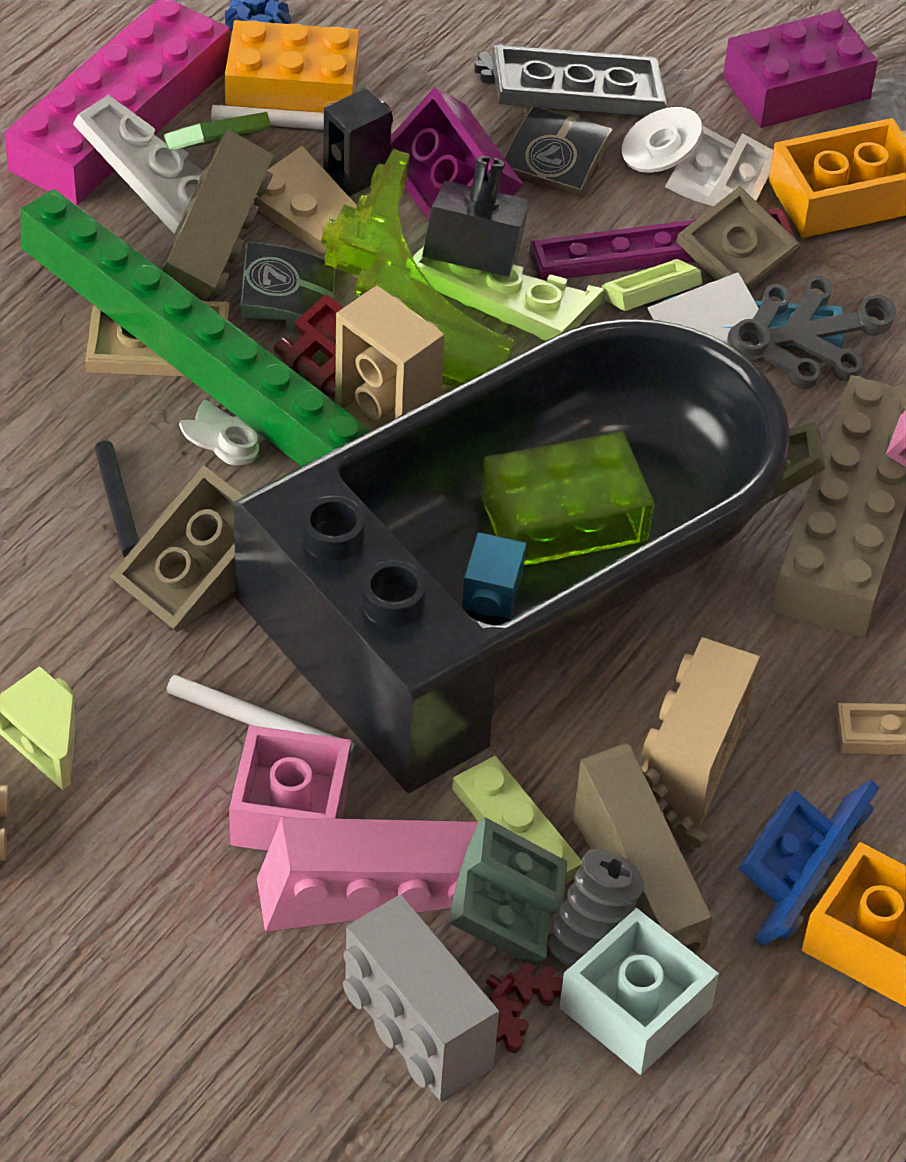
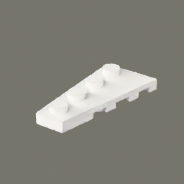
M107 95L79 113L73 125L164 224L175 233L203 170L187 159L189 153L185 150L178 149L172 151L168 149L167 144L154 135L155 128L110 95Z

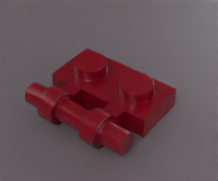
M325 294L294 322L297 333L302 337L295 344L286 338H281L275 344L274 352L283 359L285 365L297 374L302 373L311 381L314 387L326 396L329 395L335 399L336 313L344 307ZM318 350L330 358L323 366L312 359V356Z

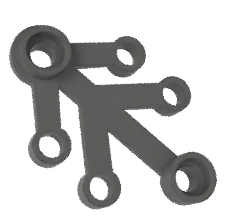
M813 276L807 281L803 291V298L788 323L784 326L769 328L775 315H780L787 310L791 299L790 291L785 286L772 284L765 289L761 306L753 319H744L735 324L728 333L726 343L740 351L753 363L765 360L790 373L792 383L800 389H810L816 385L821 372L819 364L810 358L800 359L778 346L792 344L833 365L835 376L841 380L849 381L850 375L858 376L863 364L861 356L853 350H843L821 338L862 330L872 336L883 334L890 329L896 315V308L889 298L874 294L867 296L862 301L857 312L811 320L818 307L827 304L832 293V284L828 279L822 276ZM811 289H820L824 294H816ZM776 296L780 298L783 302H774L770 299V297ZM743 341H749V342L753 343L754 345H748V344L744 343ZM841 362H848L852 364L854 368H845L841 364ZM799 371H808L812 376L805 377Z

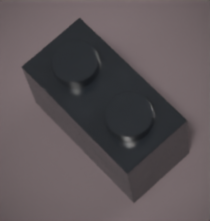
M367 88L324 107L323 169L349 197L390 177L392 111L384 101L379 100Z

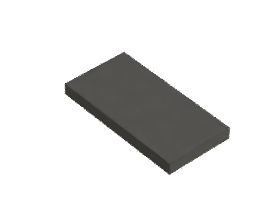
M494 45L492 63L498 104L643 116L667 107L656 57Z

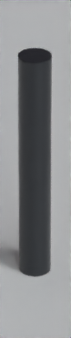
M101 441L96 444L95 452L122 554L126 557L139 542L113 444L110 441Z

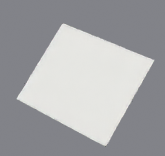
M739 272L648 307L654 320L694 328L726 342L731 329L724 327L734 326L744 319H753L759 309ZM743 341L744 343H746V344H748V345H754L753 343H751V342H749V341Z

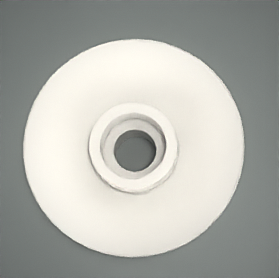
M670 107L655 111L642 118L629 130L622 144L623 158L629 167L639 172L652 173L669 169L684 161L695 151L703 136V124L699 116L687 108Z

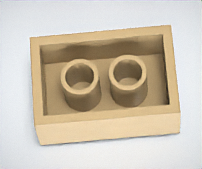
M376 285L336 313L335 403L369 429L374 430L442 394L445 334L434 323L426 321L409 309L402 300L391 296Z
M704 637L701 638L694 655L687 653L684 655L676 678V682L681 684L677 692L671 690L667 692L659 715V719L663 720L660 730L650 729L642 750V757L646 758L642 771L646 772L649 768L656 769L660 774L659 783L665 785L668 789V793L663 797L668 803L663 809L664 814L669 810H673L678 816L677 821L681 822L685 817H689L694 823L693 827L701 828L747 722L760 656Z

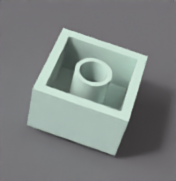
M636 908L564 973L559 1008L641 1075L712 1009L719 973Z

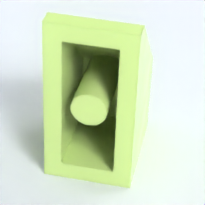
M39 666L0 694V734L63 790L71 783L76 730L75 696L65 681L60 678L53 679Z

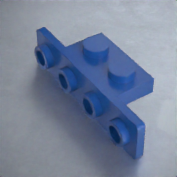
M870 780L848 793L830 820L798 791L795 790L785 796L738 867V870L776 902L754 937L758 944L764 946L778 937L786 940L800 927L804 920V916L800 913L806 902L809 903L815 899L824 889L828 882L824 874L829 866L836 864L849 850L851 842L847 838L851 831L860 827L873 812L874 806L870 802L879 789L875 782Z

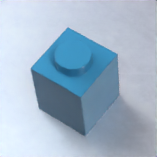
M483 533L477 534L464 577L462 609L476 611L485 616L494 615L508 619L511 618L523 576L527 543Z

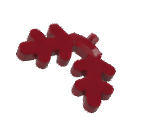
M525 962L517 974L510 972L502 981L491 974L485 982L494 989L489 1000L499 1010L496 1042H500L503 1039L507 1050L511 1053H517L523 1043L521 1036H524L529 1028V1023L526 1020L514 1018L521 1015L523 1005L531 1003L533 994H537L541 1004L544 1006H549L554 996L561 997L563 978L553 977L555 970L551 966H545L538 976L532 975L534 965L530 962ZM511 991L516 992L519 1001L507 999L506 996Z

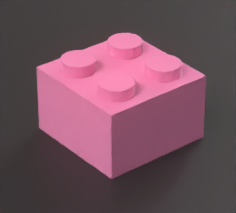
M249 725L229 807L230 845L268 851L281 817L342 819L351 778L352 740Z

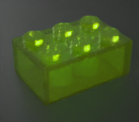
M623 431L484 457L480 495L496 536L527 543L524 565L648 541L655 504Z

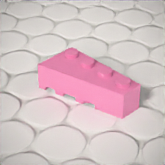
M281 817L257 877L265 932L354 921L400 894L415 912L451 908L459 872L478 822Z

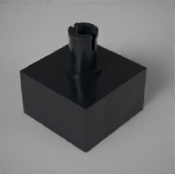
M479 156L476 158V169L472 186L444 181L432 206L422 257L509 277L520 250L530 200L498 193L505 163L500 159L494 158L490 174L487 175L490 157Z

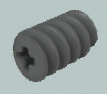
M592 849L584 854L582 867L577 870L574 876L575 883L569 887L567 899L560 907V915L553 922L554 933L548 936L547 945L551 953L560 962L569 967L575 964L634 911L636 902L643 892L644 881L640 872L630 861L617 853L604 849Z

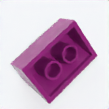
M436 87L430 91L391 135L392 155L390 166L428 221L434 201L445 180L472 186L476 169V158L479 156L490 157L487 175L490 174L494 158L500 159L505 163L498 193L513 196L524 185L466 104Z

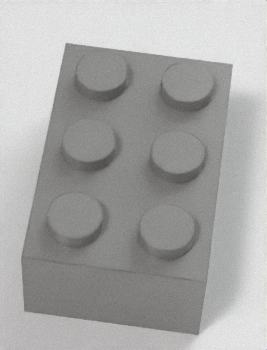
M401 894L346 926V950L343 953L346 962L345 980L343 981L344 991L350 1002L357 1009L364 1007L373 1018L376 1031L384 1044L389 1048L396 1047L406 1059L410 1075L420 1087L425 1088L428 1086L441 1102L493 1069L499 1010Z

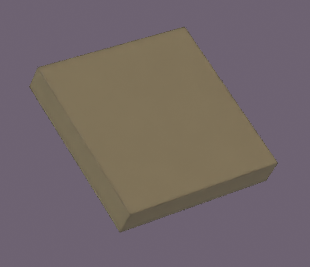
M741 186L681 231L676 239V242L716 281L739 272L749 291L798 253L801 243Z

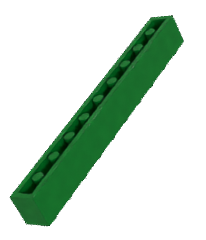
M56 189L49 191L20 209L21 249L300 466H304L372 431Z

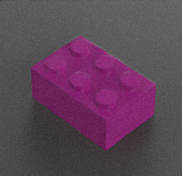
M838 9L728 38L723 77L758 126L764 128L871 99L878 59Z

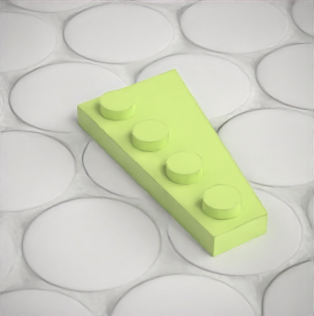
M424 247L406 262L404 277L422 284L425 288L438 291L458 300L466 306L494 316L504 323L512 324L530 332L544 341L577 328L601 304L604 291L603 288L588 285L586 291L567 287V279L550 274L547 281L523 275L524 267L517 265L513 266L510 276L506 277L422 257Z

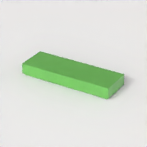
M268 112L199 123L164 134L168 149L173 151L219 142L227 129L244 137L269 129L271 123Z

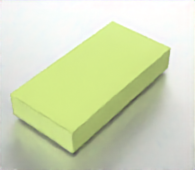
M675 259L607 282L605 285H602V288L604 289L603 296L605 301L627 311L703 284L699 269L679 259Z

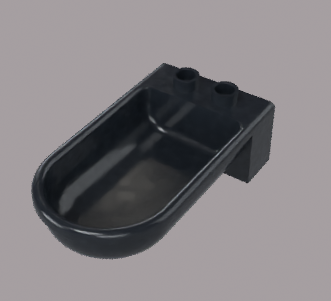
M617 319L586 324L568 330L234 501L236 599L409 794L490 747L496 675L710 555L741 532L753 515L773 496L786 469L790 448V430L783 402L767 376L750 359L726 342L694 328L659 320ZM478 533L527 543L523 576L510 619L494 615L485 616L476 611L462 609L464 577Z

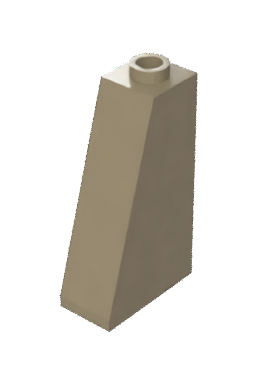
M627 742L581 759L573 821L591 850L604 849L617 853L636 867L644 881V888L636 902L635 909L638 908L696 955L707 946L712 916L633 750Z

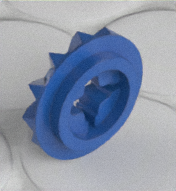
M231 0L229 9L225 10V24L230 27V32L232 33L234 20L290 24L291 15L289 14L288 4L279 2V0Z

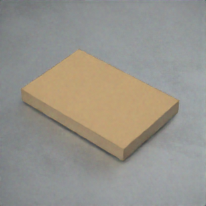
M203 301L229 321V302ZM93 305L85 360L86 372L185 376Z

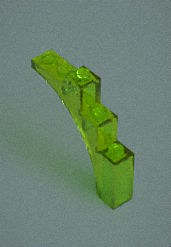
M393 149L386 164L379 163L371 180L372 190L370 194H362L356 208L344 204L336 221L333 219L328 220L321 238V244L326 246L325 265L358 276L355 294L362 296L378 285L391 296L402 300L409 309L420 317L434 323L445 334L442 383L456 388L512 359L515 340L480 325L452 306L428 282L414 262L402 234L398 204L407 181L410 155Z

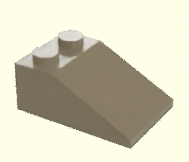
M203 465L109 577L176 632H179L236 591L234 501L244 496Z

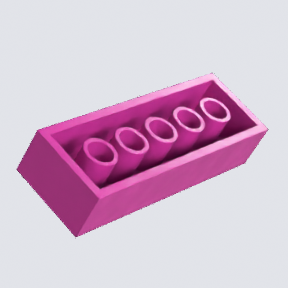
M157 0L4 132L8 171L47 191L56 189L75 205H78L116 170L73 125L77 115L107 95H110L155 128L154 135L157 134L225 72L230 47V27L173 0Z

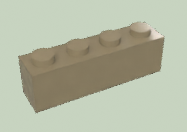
M229 129L226 130L212 150L159 266V269L201 301H206L210 294L217 298L224 288L229 273L223 271L227 262L232 264L244 243V240L239 238L238 235L242 228L245 230L249 228L259 208L252 203L256 195L261 197L273 177V174L268 172L267 169L274 154Z

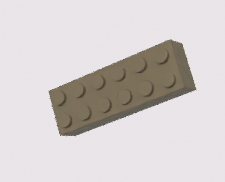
M850 375L823 450L825 470L814 475L778 575L772 612L866 638L906 517V467L886 455L899 417L906 410L905 389Z

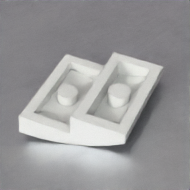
M703 126V136L698 147L688 158L676 165L665 187L691 200L715 206L732 191L741 186L756 201L770 174L773 150L743 133L735 144Z

